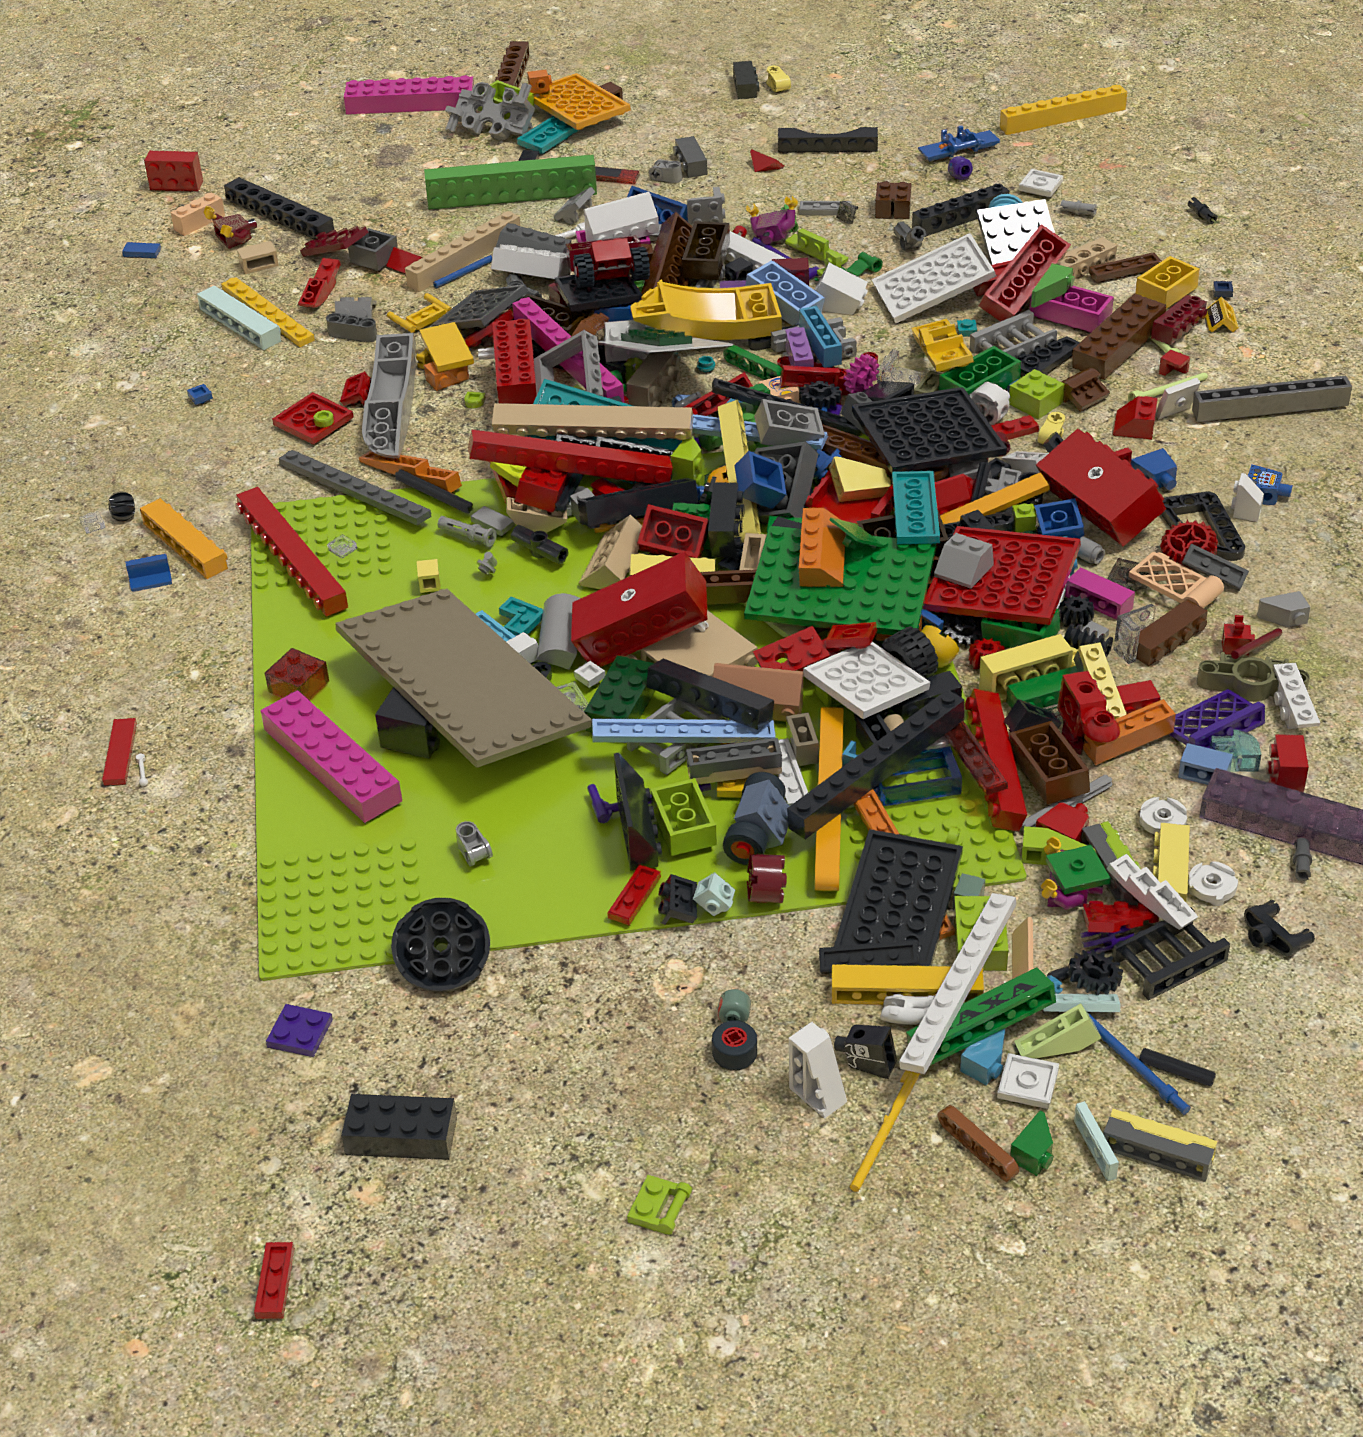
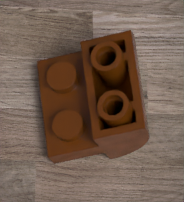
M1087 368L1061 381L1065 384L1064 402L1071 401L1079 411L1107 398L1110 391L1099 380L1101 374L1093 368Z

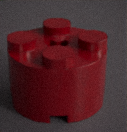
M749 855L747 873H749L747 898L749 902L783 903L784 891L781 888H786L787 875L782 873V869L785 867L784 855Z

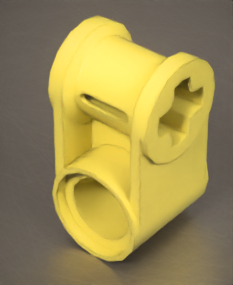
M772 65L767 67L768 79L766 84L773 92L791 88L789 76L779 66Z
M1052 412L1048 415L1039 431L1038 443L1044 444L1048 437L1056 431L1062 438L1064 433L1062 426L1065 422L1064 414Z

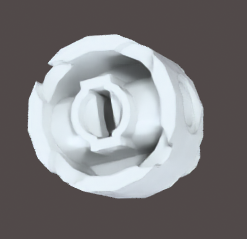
M985 382L969 395L990 425L998 422L1009 410L1010 395L1008 391L1003 390L996 384Z

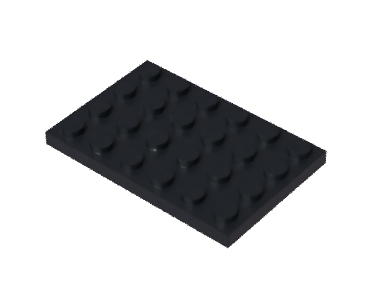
M869 829L834 947L918 940L920 966H932L962 858L963 846Z

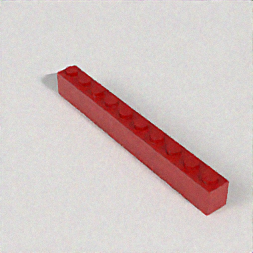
M471 429L468 444L469 459L644 483L658 484L668 482L673 470L670 456Z
M257 486L236 494L237 503H235L237 512L244 516L246 523L250 524L254 533L261 537L265 546L268 545L271 554L277 556L280 565L286 567L289 576L295 578L298 587L304 589L307 598L313 600L316 609L321 610L325 616H329L348 608L346 591Z

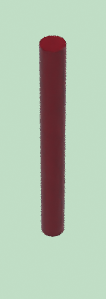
M1276 628L1232 651L1231 657L1238 659L1280 637L1282 630Z

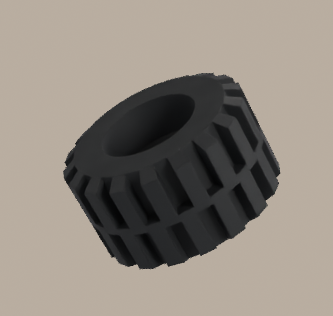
M909 626L883 641L881 647L883 650L922 677L928 678L937 672L938 657L935 652L936 650L929 638L923 632H920L919 629Z

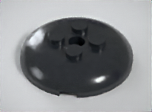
M432 898L414 905L402 919L400 918L392 936V955L401 975L414 986L431 992L453 991L473 981L483 970L490 953V935L482 916L465 902L453 898ZM441 943L448 945L442 952L435 949Z

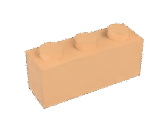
M211 192L197 200L191 201V203L185 206L178 207L171 212L174 230L186 236L212 223V219H207L203 213L206 206L212 207L215 210L214 214L217 213L224 217L225 212L222 198Z

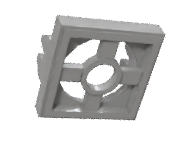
M590 187L569 199L554 214L555 220L558 221L563 218L569 224H573L574 221L577 222L579 218L576 210L592 206V199L590 197L595 193L594 189Z

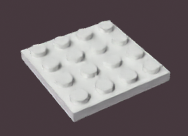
M873 642L866 648L856 649L852 647L803 669L804 677L862 719L927 691L930 687V682Z

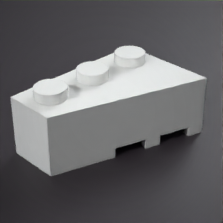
M811 1022L789 1037V1088L825 1119L847 1103V1098L830 1036L826 1030L819 1028Z

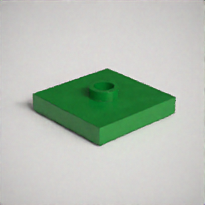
M1092 845L1046 855V863L1064 894L1110 884V876Z

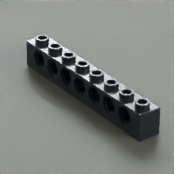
M240 177L224 185L227 201L312 239H317L316 235L319 233H328L334 230L333 218Z

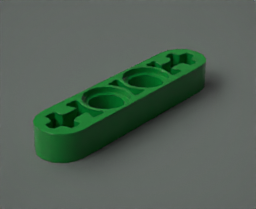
M736 345L729 346L723 351V356L728 363L761 379L767 380L781 376L782 368L779 365Z

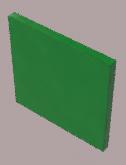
M835 518L829 519L848 534L842 542L847 548L855 549L859 542L877 547L883 546L882 543L856 523Z

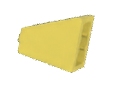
M838 456L833 458L829 466L839 502L883 497L891 486L890 478L887 477L883 468Z

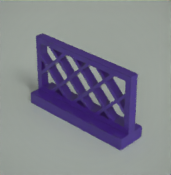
M1227 689L1176 714L1175 725H1182V727H1174V732L1169 735L1186 746L1189 743L1215 749L1265 724V705L1259 701L1252 704ZM1229 698L1230 700H1232V701H1234V702H1227V701H1223V700ZM1206 708H1217V710H1204V709H1206ZM1220 708H1230L1233 711L1220 710ZM1190 716H1198L1199 719L1188 718V717H1190ZM1203 717H1216V719H1202V718H1203ZM1185 725H1196L1198 728L1185 727Z

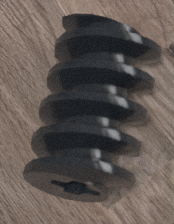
M1070 624L1064 635V639L1070 647L1079 649V646L1101 643L1107 658L1112 648L1113 637H1109L1105 641L1106 635L1103 633L1097 638L1098 632L1096 630L1089 635V627H1086L1082 632V624H1078L1076 628H1074V624Z

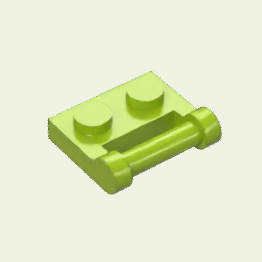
M647 1175L627 1215L628 1223L663 1234H672L676 1226L674 1222L685 1199L690 1197L693 1190L692 1187L685 1182L674 1183ZM669 1196H675L665 1218L659 1219Z

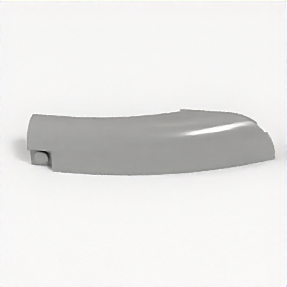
M414 333L377 335L372 380L369 394L364 404L362 435L366 446L374 453L383 457L399 458L405 443L412 408L416 370V342Z

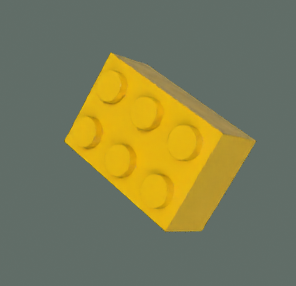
M1169 256L1137 278L1135 294L1166 304L1167 309L1198 287L1200 269Z

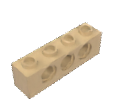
M1101 237L1068 251L1058 265L1073 268V276L1076 279L1089 273V267L1116 261L1117 245Z

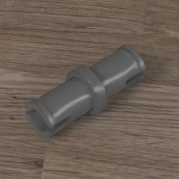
M1298 838L1294 842L1295 853L1293 855V863L1296 870L1295 877L1300 881H1307L1311 877L1310 865L1312 864V855L1309 850L1310 842L1306 838Z

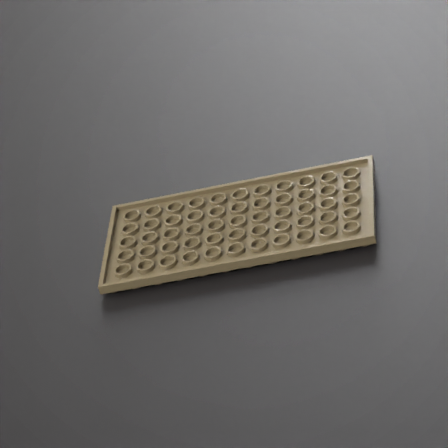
M441 589L428 595H422L415 599L403 601L399 604L367 612L336 623V631L476 768L590 728L592 725V719L448 589Z

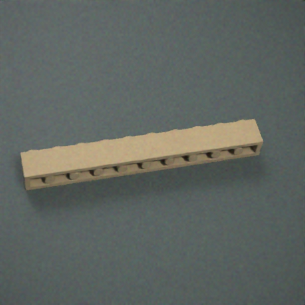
M494 403L492 427L495 433L519 436L538 435L546 437L547 435L557 436V433L582 438L598 436L603 438L617 437L620 439L636 437L638 439L657 438L663 440L666 438H676L678 440L692 439L693 412L692 408Z

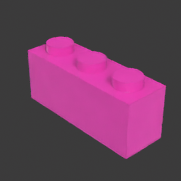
M1080 567L1068 578L1065 597L1070 598L1073 595L1074 597L1088 598L1089 602L1093 603L1094 610L1120 621L1133 609L1135 592Z

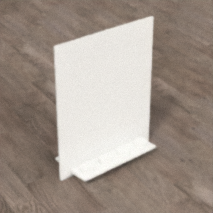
M633 320L604 322V341H598V344L605 346L606 362L627 361V359L635 357L645 359L650 352L733 346L732 343L693 337L692 344L654 346L621 341V333H628V329L644 330V328H653Z

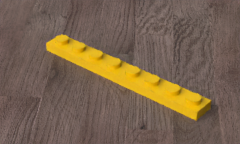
M237 277L230 278L226 282L221 283L223 291L277 324L281 334L298 347L315 341L313 333Z

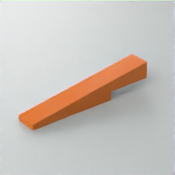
M371 450L359 457V461L363 464L394 475L399 469H402L451 493L462 486L458 471L430 467L428 459L400 455L399 458H388L380 456Z

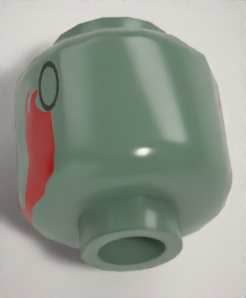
M731 989L722 993L717 1008V1015L720 1021L724 1023L734 1020L746 1023L751 1010L749 996L738 989Z

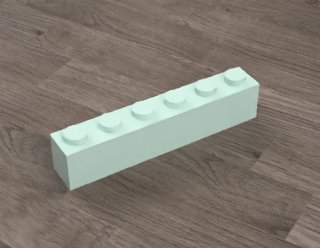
M212 286L197 294L200 310L262 350L281 342V330L277 324L218 287Z

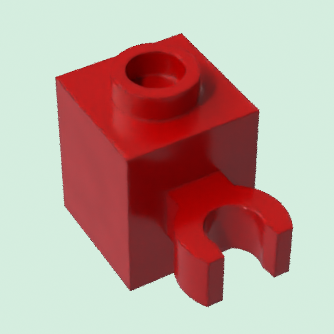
M1235 615L1234 624H1224L1222 652H1225V654L1231 655L1232 651L1255 640V634H1251V625H1244L1243 623L1244 615Z

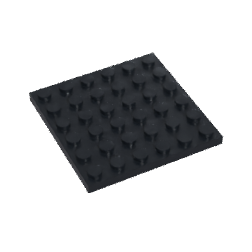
M963 387L852 405V413L891 474L892 472L919 471L925 468L978 461L979 459L990 457L996 458L1007 453V447Z

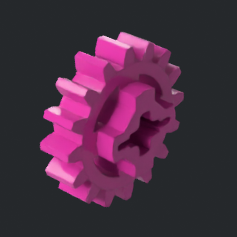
M861 354L860 358H855L854 363H850V369H846L847 375L843 378L847 380L844 383L847 391L853 394L863 392L869 386H873L872 382L877 380L876 375L879 373L876 370L879 364H877L875 358L868 354L865 356Z

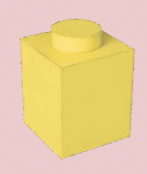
M437 559L417 561L420 593L441 590Z

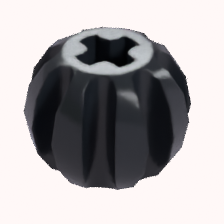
M119 491L109 497L108 507L113 519L126 521L134 516L135 503L130 493Z

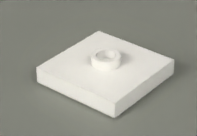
M1031 169L1019 184L1018 190L1051 197L1063 182V176Z
M1198 378L1164 390L1156 410L1158 420L1191 407L1194 391H1198L1201 383Z
M1008 1053L997 1098L1049 1109L1059 1071V1064Z

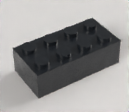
M351 1094L341 1135L345 1155L449 1160L457 1122L454 1098Z

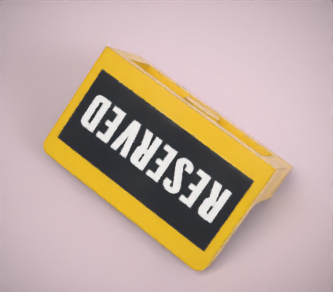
M1222 297L1206 308V320L1211 332H1214L1223 324L1232 332L1239 328L1233 307Z

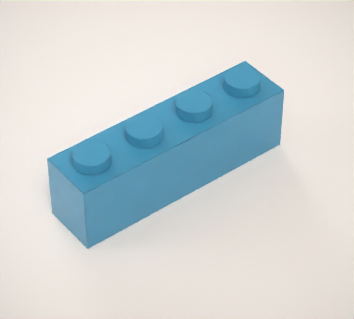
M812 306L799 309V328L804 327L809 345L822 366L826 368L841 365L842 344L819 308Z

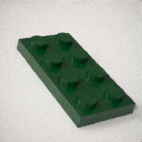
M644 328V330L628 329V333H621V341L654 346L692 344V336L685 335L683 331L675 332V330Z

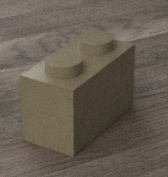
M809 713L786 716V736L789 739L798 766L819 763V743Z

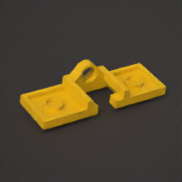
M948 319L911 328L912 335L937 372H946L950 368L957 366L965 367L969 363L974 362L972 353L963 341V335L957 334L955 324H950Z

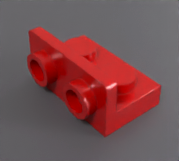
M365 371L346 379L340 399L343 406L355 404L359 400L363 405L365 404L372 380Z

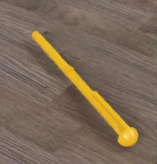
M905 1070L900 1082L904 1084L893 1103L889 1116H884L883 1124L849 1186L852 1191L859 1192L920 1073Z

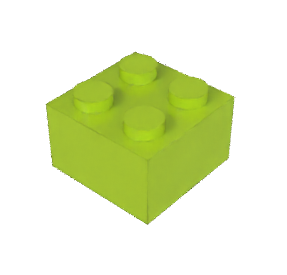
M1034 369L1010 385L1009 405L1039 420L1063 403L1065 384Z

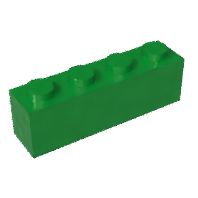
M1073 666L1007 685L1006 702L1011 709L1018 699L1046 710L1056 708L1058 706L1062 676L1077 673V668Z

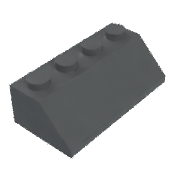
M508 223L500 232L496 247L500 248V244L515 245L522 248H534V250L566 253L565 244L572 243V240Z

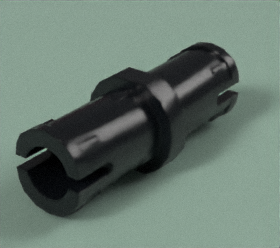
M1196 197L1191 198L1194 203L1190 200L1188 201V206L1200 218L1206 220L1208 224L1214 223L1211 219L1217 220L1218 216Z

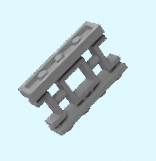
M842 318L826 320L842 344V359L856 356L857 341L853 338L843 339L846 337V327L843 326ZM785 329L771 332V348L774 352L786 351ZM810 347L814 362L820 363L816 354ZM787 351L783 353V356H788Z

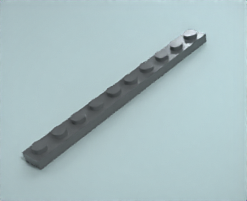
M291 450L279 457V464L417 526L432 517L431 510L297 451Z

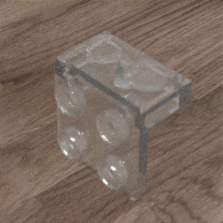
M894 349L884 357L883 362L876 369L879 371L876 375L877 383L880 381L912 382L914 389L926 376L923 372L899 367V351Z
M1153 604L1140 607L1117 617L1113 650L1128 664L1136 662L1140 631L1154 622L1156 607Z

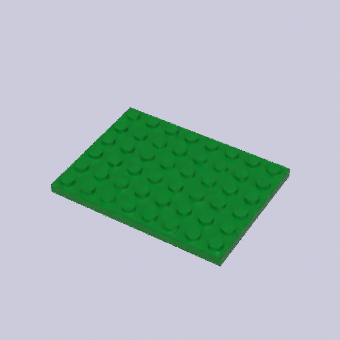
M769 526L745 608L744 618L747 620L830 629L833 625L876 622V634L894 635L909 626L918 629L936 552V543L932 545L897 544V538L873 536L883 544L882 547L860 542L855 549L845 546L843 587H830V585H826V587L800 586L799 581L801 529Z

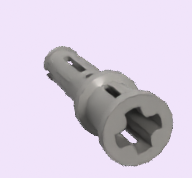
M441 516L438 520V528L467 536L472 542L479 541L484 543L485 546L490 547L496 540V530L492 528L485 529L479 524L469 525L445 516Z

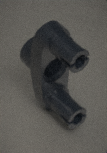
M1269 900L1259 906H1251L1244 911V919L1249 927L1248 938L1256 948L1267 945L1284 956H1290L1299 952L1300 948L1315 941L1313 932H1309L1307 928L1301 932L1290 934L1271 916L1279 914L1280 907L1277 902L1274 903V900Z

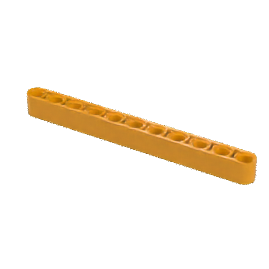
M821 707L818 785L842 768L843 707ZM841 813L817 831L815 891H839Z

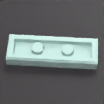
M1055 994L1056 1003L1043 1009V1011L1066 1012L1081 1003L1087 1012H1120L1121 1004L1117 994Z
M1085 1101L1077 1103L1075 1106L1074 1122L1107 1181L1117 1178L1119 1162Z

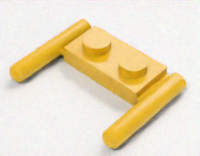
M426 293L424 294V299L430 302L431 305L407 316L406 320L391 311L387 313V318L413 333L415 330L422 329L437 321L451 310L452 307Z

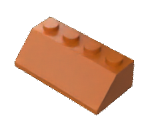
M803 508L799 558L800 586L826 587V585H830V587H843L845 545L842 542L846 533L829 520L830 518H839L825 508Z

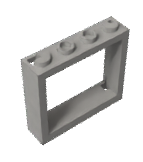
M583 330L534 358L537 394L544 379L554 381V366L583 350L587 392L603 396L597 337Z

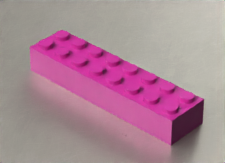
M467 75L423 79L416 77L413 79L399 78L397 80H351L346 82L344 92L346 115L443 111L447 106L456 107L462 89L472 91L474 80L473 76L469 77Z
M298 690L260 710L264 730L364 823L402 802L400 782Z

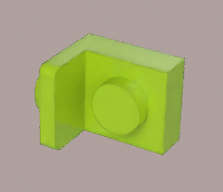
M833 250L826 251L825 268L818 269L817 274L822 276L828 263L841 268L842 256Z

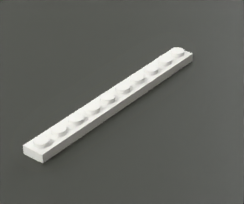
M991 894L899 1061L900 1069L921 1074L926 1073L1017 905L1016 897Z

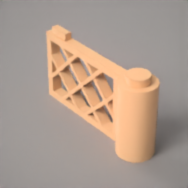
M1153 551L1129 571L1128 576L1179 603L1189 599L1202 608L1207 607L1224 591V585L1220 578L1216 576L1206 578L1170 560L1169 556L1161 552L1156 553ZM1155 560L1161 563V565H1151L1150 563ZM1168 570H1175L1179 573L1168 574ZM1153 571H1163L1164 574L1154 575ZM1139 572H1149V575H1141ZM1185 579H1193L1197 582L1186 583ZM1166 580L1167 584H1159L1156 581ZM1171 580H1181L1182 583L1171 584ZM1184 589V593L1182 595L1173 591Z

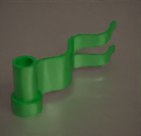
M861 252L858 255V260L849 268L841 266V269L855 276H860L867 268L873 272L880 271L883 261L878 257H872L866 252Z

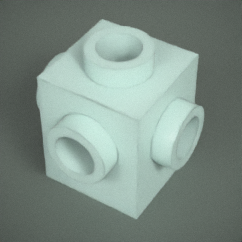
M713 873L698 882L693 900L711 915L715 916L722 911H727L732 906L735 889L716 873Z

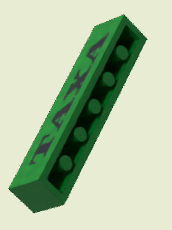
M1036 967L963 1003L930 1065L1056 1003L1054 983ZM918 1026L906 1032L908 1044Z

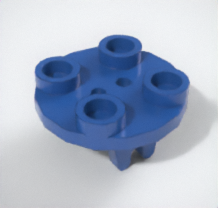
M838 448L830 455H827L820 449L816 450L818 458L815 468L817 470L814 472L813 480H820L828 472L825 468L831 464L833 458L841 457Z

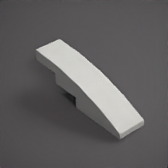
M1127 854L1110 863L1107 867V870L1139 902L1177 929H1182L1198 918L1196 913L1166 880L1160 883L1147 867L1140 869Z

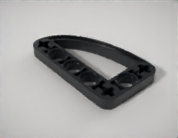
M1206 491L1164 497L1163 503L1166 510L1161 515L1170 528L1171 525L1177 526L1179 521L1183 523L1177 515L1202 512L1212 531H1215L1216 538L1220 546H1217L1216 555L1227 561H1237L1244 557L1245 544L1215 493Z

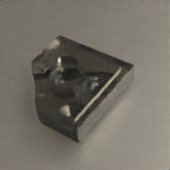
M1122 558L1117 559L1107 578L1108 580L1132 591L1148 588V586L1128 577L1129 571L1138 565V562ZM1153 571V574L1158 575V571ZM1139 572V574L1149 575V572Z

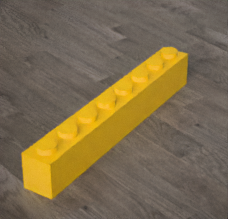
M1112 85L1107 88H1098L1097 90L1083 91L1078 94H1068L1064 97H1054L1050 100H1039L1031 104L1025 103L1021 106L1008 107L1000 112V129L1006 135L1126 110L1127 91L1121 85Z

